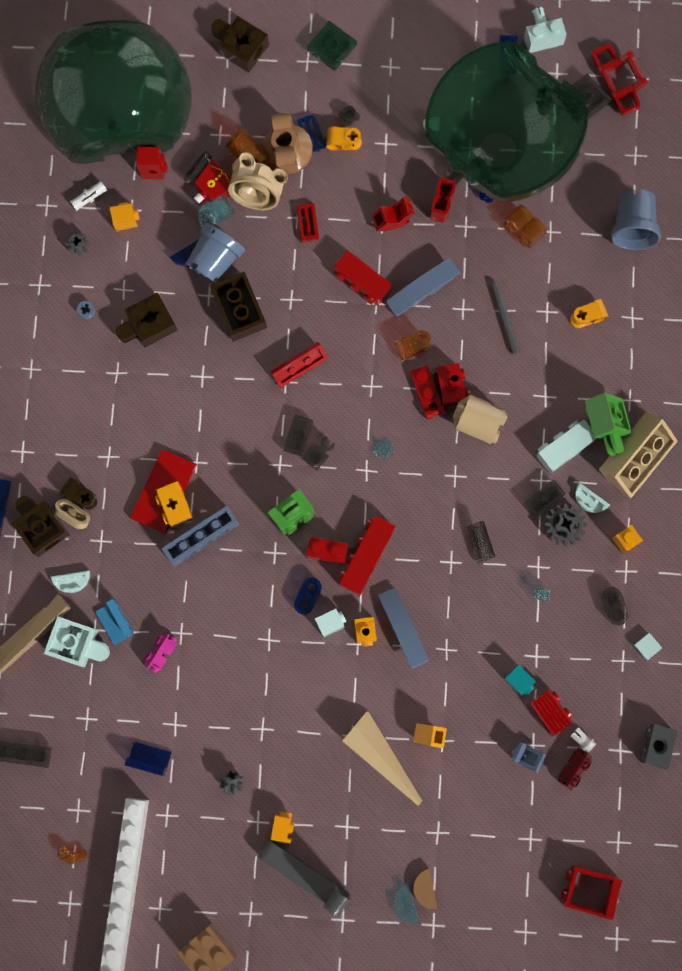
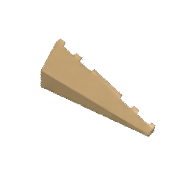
M367 711L343 739V742L419 806L422 799Z

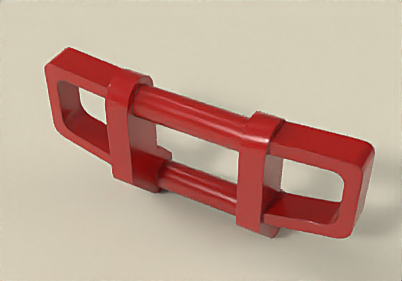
M606 44L594 49L591 53V58L598 75L602 76L611 94L612 102H614L620 115L624 116L639 109L641 103L636 92L646 86L648 80L646 77H643L634 59L635 55L632 50L618 57L612 46ZM607 51L613 61L601 65L597 55ZM628 62L637 81L617 91L608 72L618 69ZM631 95L635 105L624 109L619 100Z

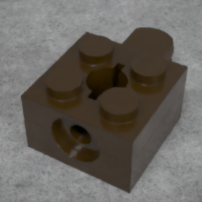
M239 16L236 17L231 25L222 19L215 20L211 25L213 36L220 40L217 43L219 55L248 73L269 46L268 34Z
M157 292L124 309L129 321L116 327V336L123 343L139 337L143 346L147 347L178 330Z
M22 496L16 500L15 508L21 517L12 524L33 555L40 557L70 536L47 502L43 501L36 505L33 499L28 496Z

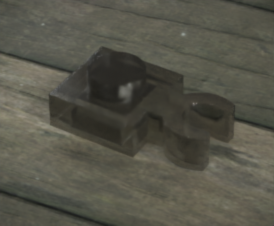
M326 436L321 439L319 447L314 444L302 458L315 471H318L329 458L326 452L332 451L335 447V443H332L330 446L324 445L328 439Z

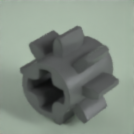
M75 231L74 235H68L69 242L65 244L70 248L69 252L71 254L76 252L78 256H81V253L88 252L86 247L90 245V242L85 240L86 235L84 233L79 235Z
M228 770L224 775H220L219 789L224 788V793L227 795H235L238 793V790L242 791L244 777L239 776V773L235 770Z

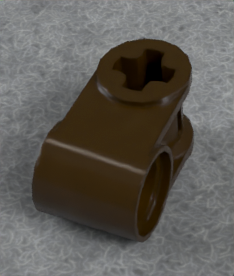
M71 477L59 492L70 501L77 503L87 510L94 509L98 503L97 497L90 490ZM87 497L90 498V501L87 502L84 499Z

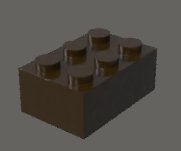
M245 271L209 285L232 342L267 328L265 318Z

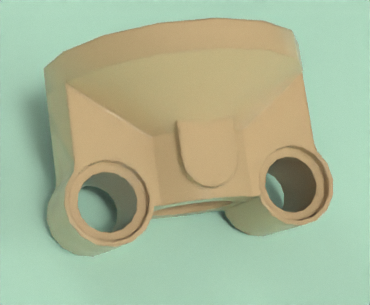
M242 153L232 164L233 174L228 188L230 196L237 203L250 209L263 211L275 208L279 203L283 185L288 180L287 173L280 168L272 171L264 164L255 163L254 157L251 154Z

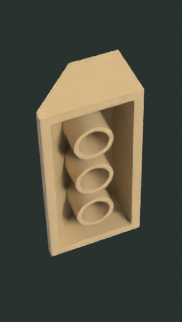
M648 412L632 428V434L622 440L624 451L614 456H609L599 468L606 480L630 499L678 442L663 418Z

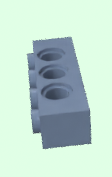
M225 506L164 546L162 550L171 564L176 567L237 527L239 523L228 506Z

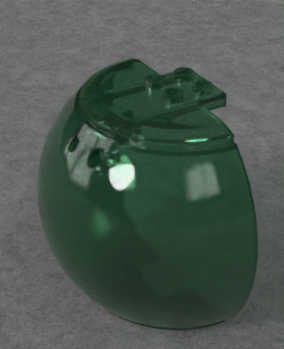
M102 20L81 24L62 32L55 38L43 56L35 83L36 108L41 125L52 144L61 154L70 159L72 163L87 164L105 161L104 156L137 151V147H160L161 153L174 148V143H177L183 134L190 116L192 102L191 84L180 55L163 35L152 26L142 22Z
M506 40L505 43L502 41L491 43L463 56L440 79L427 107L425 129L427 132L425 135L442 159L478 191L501 203L520 201L549 189L573 166L586 138L589 122V102L581 91L565 79L560 83L538 66L536 57L518 43Z

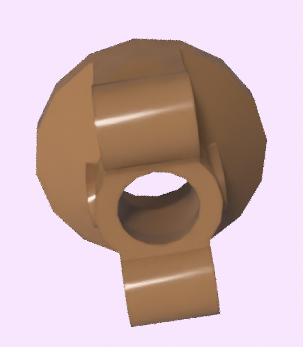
M290 112L273 114V129L267 133L262 144V154L265 163L273 171L280 168L287 174L299 172L308 165L312 157L313 145L310 136L303 128L293 124ZM292 138L288 146L281 147L278 145V142L282 139Z

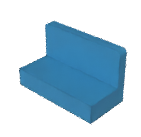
M111 599L106 602V606L96 611V615L112 643L117 645L135 633L116 600Z

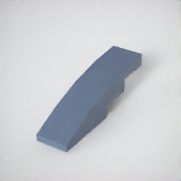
M448 258L388 299L386 303L395 316L399 317L429 295L432 296L461 272L453 260Z
M396 587L379 594V600L411 669L428 662L427 654Z

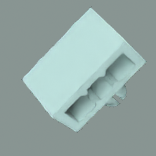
M539 7L540 11H538V8L532 11L536 24L527 26L524 34L528 53L564 44L567 34L562 18L547 21L543 7Z

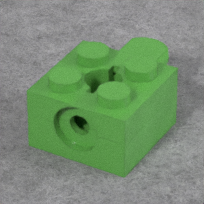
M602 393L586 400L585 412L590 419L591 433L594 437L604 440L607 453L610 456L622 453L624 447L621 438L632 434L623 399Z
M298 489L270 510L268 514L285 536L297 531V526L302 522L304 524L309 522L313 518L314 508L300 489Z

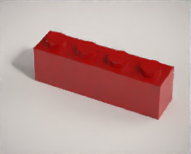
M374 516L373 520H368L364 528L367 530L365 536L359 537L356 543L358 547L356 553H351L347 561L349 564L347 570H342L338 578L341 581L339 586L361 596L395 530V525L377 516Z

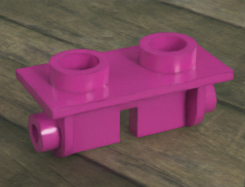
M163 632L162 635L160 634L155 640V647L152 652L149 651L145 656L144 666L148 669L151 667L150 670L155 673L161 671L167 661V658L163 657L162 654L164 652L170 656L177 645V639L166 632Z

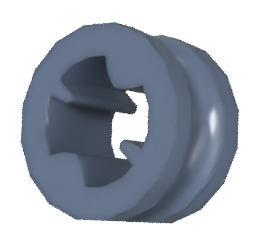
M82 301L77 306V313L81 318L88 320L95 315V308L89 301ZM86 306H88L90 312H86V314H84L82 309H86Z

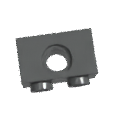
M650 724V727L646 728L644 738L647 739L645 747L642 746L640 751L641 763L669 770L678 730ZM657 740L662 745L661 750L658 752L653 748V744Z

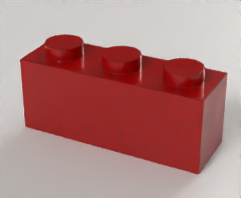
M348 250L334 266V276L339 281L348 283L349 288L355 293H361L364 296L363 298L371 305L374 303L378 306L391 290L392 284Z

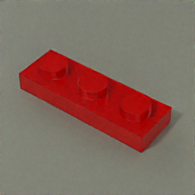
M316 342L270 372L277 385L282 388L327 360L328 357L321 344Z

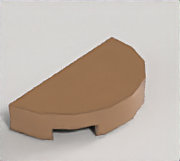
M427 868L422 870L413 883V892L416 900L423 907L437 909L430 869Z

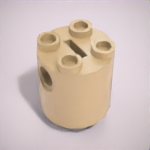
M469 395L458 403L453 414L455 430L480 439L490 445L491 443L496 444L500 435L498 428L500 425L504 426L508 414L505 413V409Z

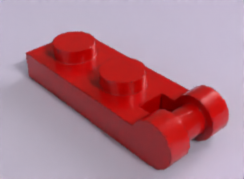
M428 365L410 371L426 419H433V416L445 415L444 406L440 400ZM435 403L436 408L430 410L429 405Z

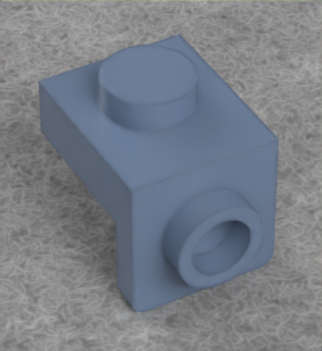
M519 742L512 751L513 761L538 773L546 757L544 753L522 742Z

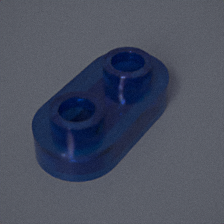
M307 578L296 597L294 607L301 615H307L312 612L322 591L321 582L317 578ZM311 584L316 586L314 591L309 590ZM302 602L308 603V607L306 609L301 608L300 605Z

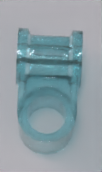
M223 195L200 208L198 212L199 222L202 227L204 223L215 226L221 221L230 218L235 211Z

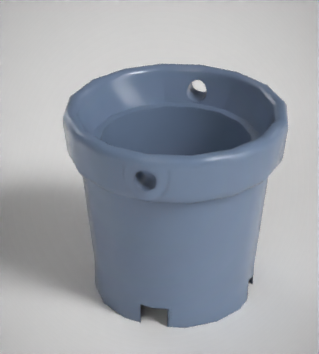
M640 189V194H634V190H629L619 195L616 222L611 230L613 244L626 250H644L654 247L660 242L661 230L657 223L656 197L652 192Z
M204 223L200 231L201 236L186 265L205 279L209 278L212 283L219 282L235 259L240 258L246 249L217 227Z

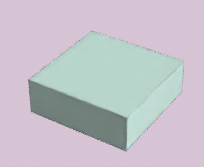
M650 633L633 645L646 661L662 649Z

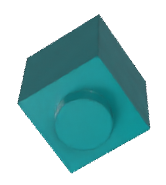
M516 665L503 678L519 696L523 694L527 696L535 688L533 684L536 681L520 665Z

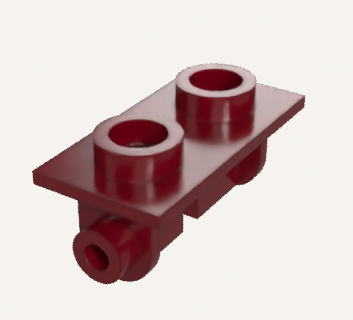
M580 748L577 751L574 750L568 760V763L573 765V768L571 769L565 765L558 776V782L562 785L566 784L569 790L578 786L581 781V774L584 770H588L592 763L591 755L586 752L584 756L585 751Z

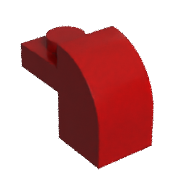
M403 197L393 206H381L371 216L376 231L379 232L390 231L410 223L409 218L415 213L410 198Z

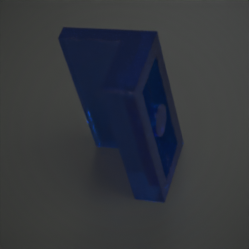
M134 742L130 756L126 758L125 766L165 776L172 752Z

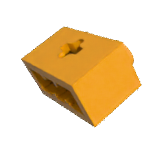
M178 481L156 490L158 495L155 498L158 506H163L165 513L162 516L166 525L170 524L174 528L194 520ZM174 501L176 503V509L170 507L171 502Z

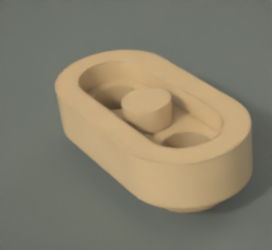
M61 499L56 502L54 513L57 517L77 529H84L88 526L90 516L86 511L69 500Z

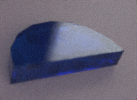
M198 240L170 256V259L176 265L189 267L186 265V262Z

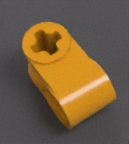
M329 127L327 129V149L357 150L361 147V133L357 128Z
M602 299L578 307L570 317L571 325L575 328H582L607 319L609 316Z

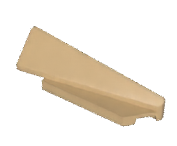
M59 594L56 595L47 608L44 607L0 647V673H3L52 629L57 616L62 618L72 609Z

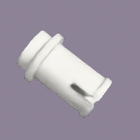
M579 727L570 736L583 747V751L589 752L596 745L593 742L594 739L591 740Z

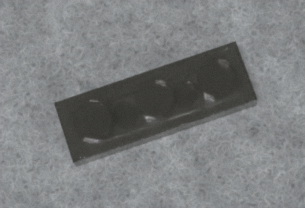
M0 741V762L48 768L52 747Z

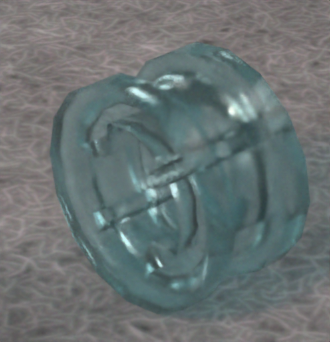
M534 589L536 595L533 596V599L551 601L549 594L552 592L551 590Z

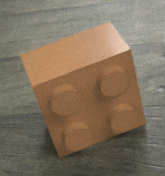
M212 923L205 927L177 953L191 971H221L237 955Z

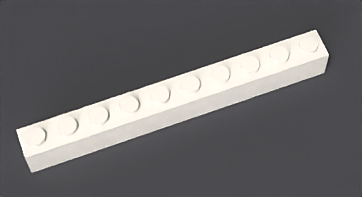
M129 797L125 800L100 971H124L149 800Z

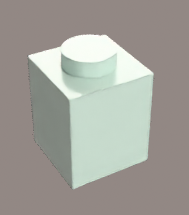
M334 609L315 618L323 637L345 628L343 623L346 620L342 611L338 613Z

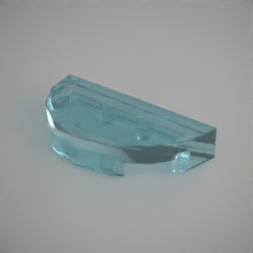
M407 882L400 886L395 894L394 909L402 920L416 924L420 922Z

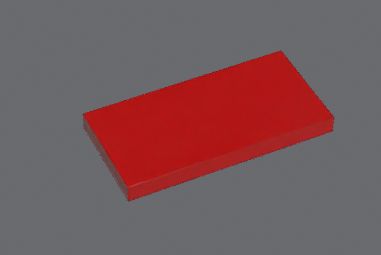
M162 449L130 519L166 534L170 524L166 525L162 514L165 512L163 506H158L155 498L158 495L156 490L178 481L183 493H185L197 464ZM174 501L171 502L170 507L176 509V503Z

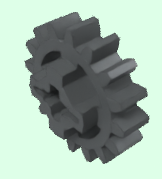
M564 504L562 509L557 505L556 511L551 509L549 511L551 516L547 515L545 517L549 521L544 524V527L549 528L545 533L551 534L550 540L555 538L557 545L561 541L564 546H567L568 541L571 545H574L575 539L578 541L582 539L579 534L584 535L586 532L582 529L587 526V523H582V520L586 517L579 515L580 509L574 511V505L570 509L567 504ZM566 513H569L574 517L572 518L570 516H567ZM557 515V524L553 526V520ZM563 521L564 523H569L567 528L561 526ZM578 524L577 531L574 534L573 528ZM557 532L564 534L565 537L559 536Z

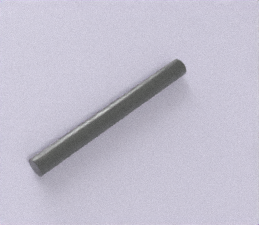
M494 282L491 286L512 354H517L520 351L499 283Z

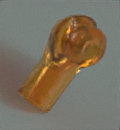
M66 845L58 848V858L68 864L87 860L85 850L72 853Z

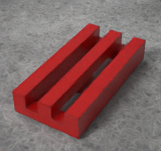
M315 203L297 205L301 243L305 241L311 242L312 240L318 241L319 232ZM309 208L312 209L315 235H311ZM301 209H304L308 236H304Z

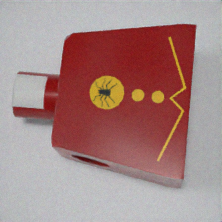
M214 160L210 161L195 181V186L199 193L193 197V200L199 206L207 200L213 206H216L230 197L228 188L231 177Z

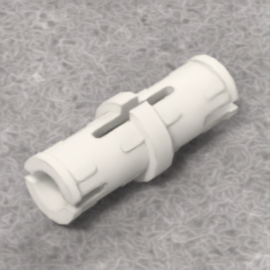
M99 181L88 190L84 189L83 193L71 200L70 203L78 211L87 203H92L94 198L106 192L107 189Z

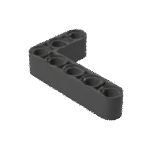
M270 839L267 840L258 854V858L324 902L323 907L329 913L338 918L350 901L349 892Z

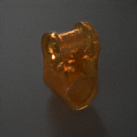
M420 330L396 341L394 346L401 360H409L417 354L428 350L431 345V336L427 331ZM419 339L426 340V343L419 342Z

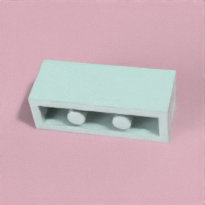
M578 420L568 427L570 430L565 434L560 432L553 438L554 442L551 444L545 443L538 448L539 453L536 457L549 474L596 441L597 438L591 433L590 426L585 420H582L580 423Z

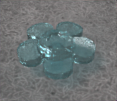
M386 439L384 444L381 440L376 441V448L373 450L376 457L381 455L382 460H387L389 455H393L395 448L391 447V440Z

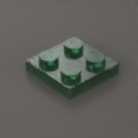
M328 21L306 48L308 52L336 71L357 46V40L331 21Z

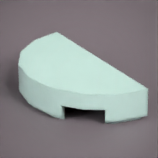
M578 483L575 489V499L584 511L599 513L610 506L609 503L583 484Z
M90 571L51 576V579L59 590L65 593H75L81 591L87 585L90 579Z

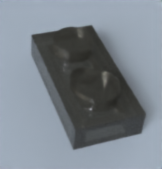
M553 479L528 499L524 505L536 519L566 495V493Z

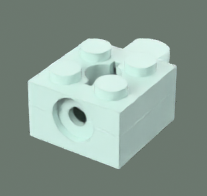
M57 616L44 654L80 667H85L88 658L96 661H105L110 655V649L107 644L95 640L99 630Z

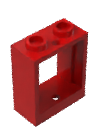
M572 865L571 869L568 868L566 873L567 887L566 889L563 888L561 894L563 905L567 908L613 920L622 879L576 865ZM578 872L610 881L603 910L571 902Z

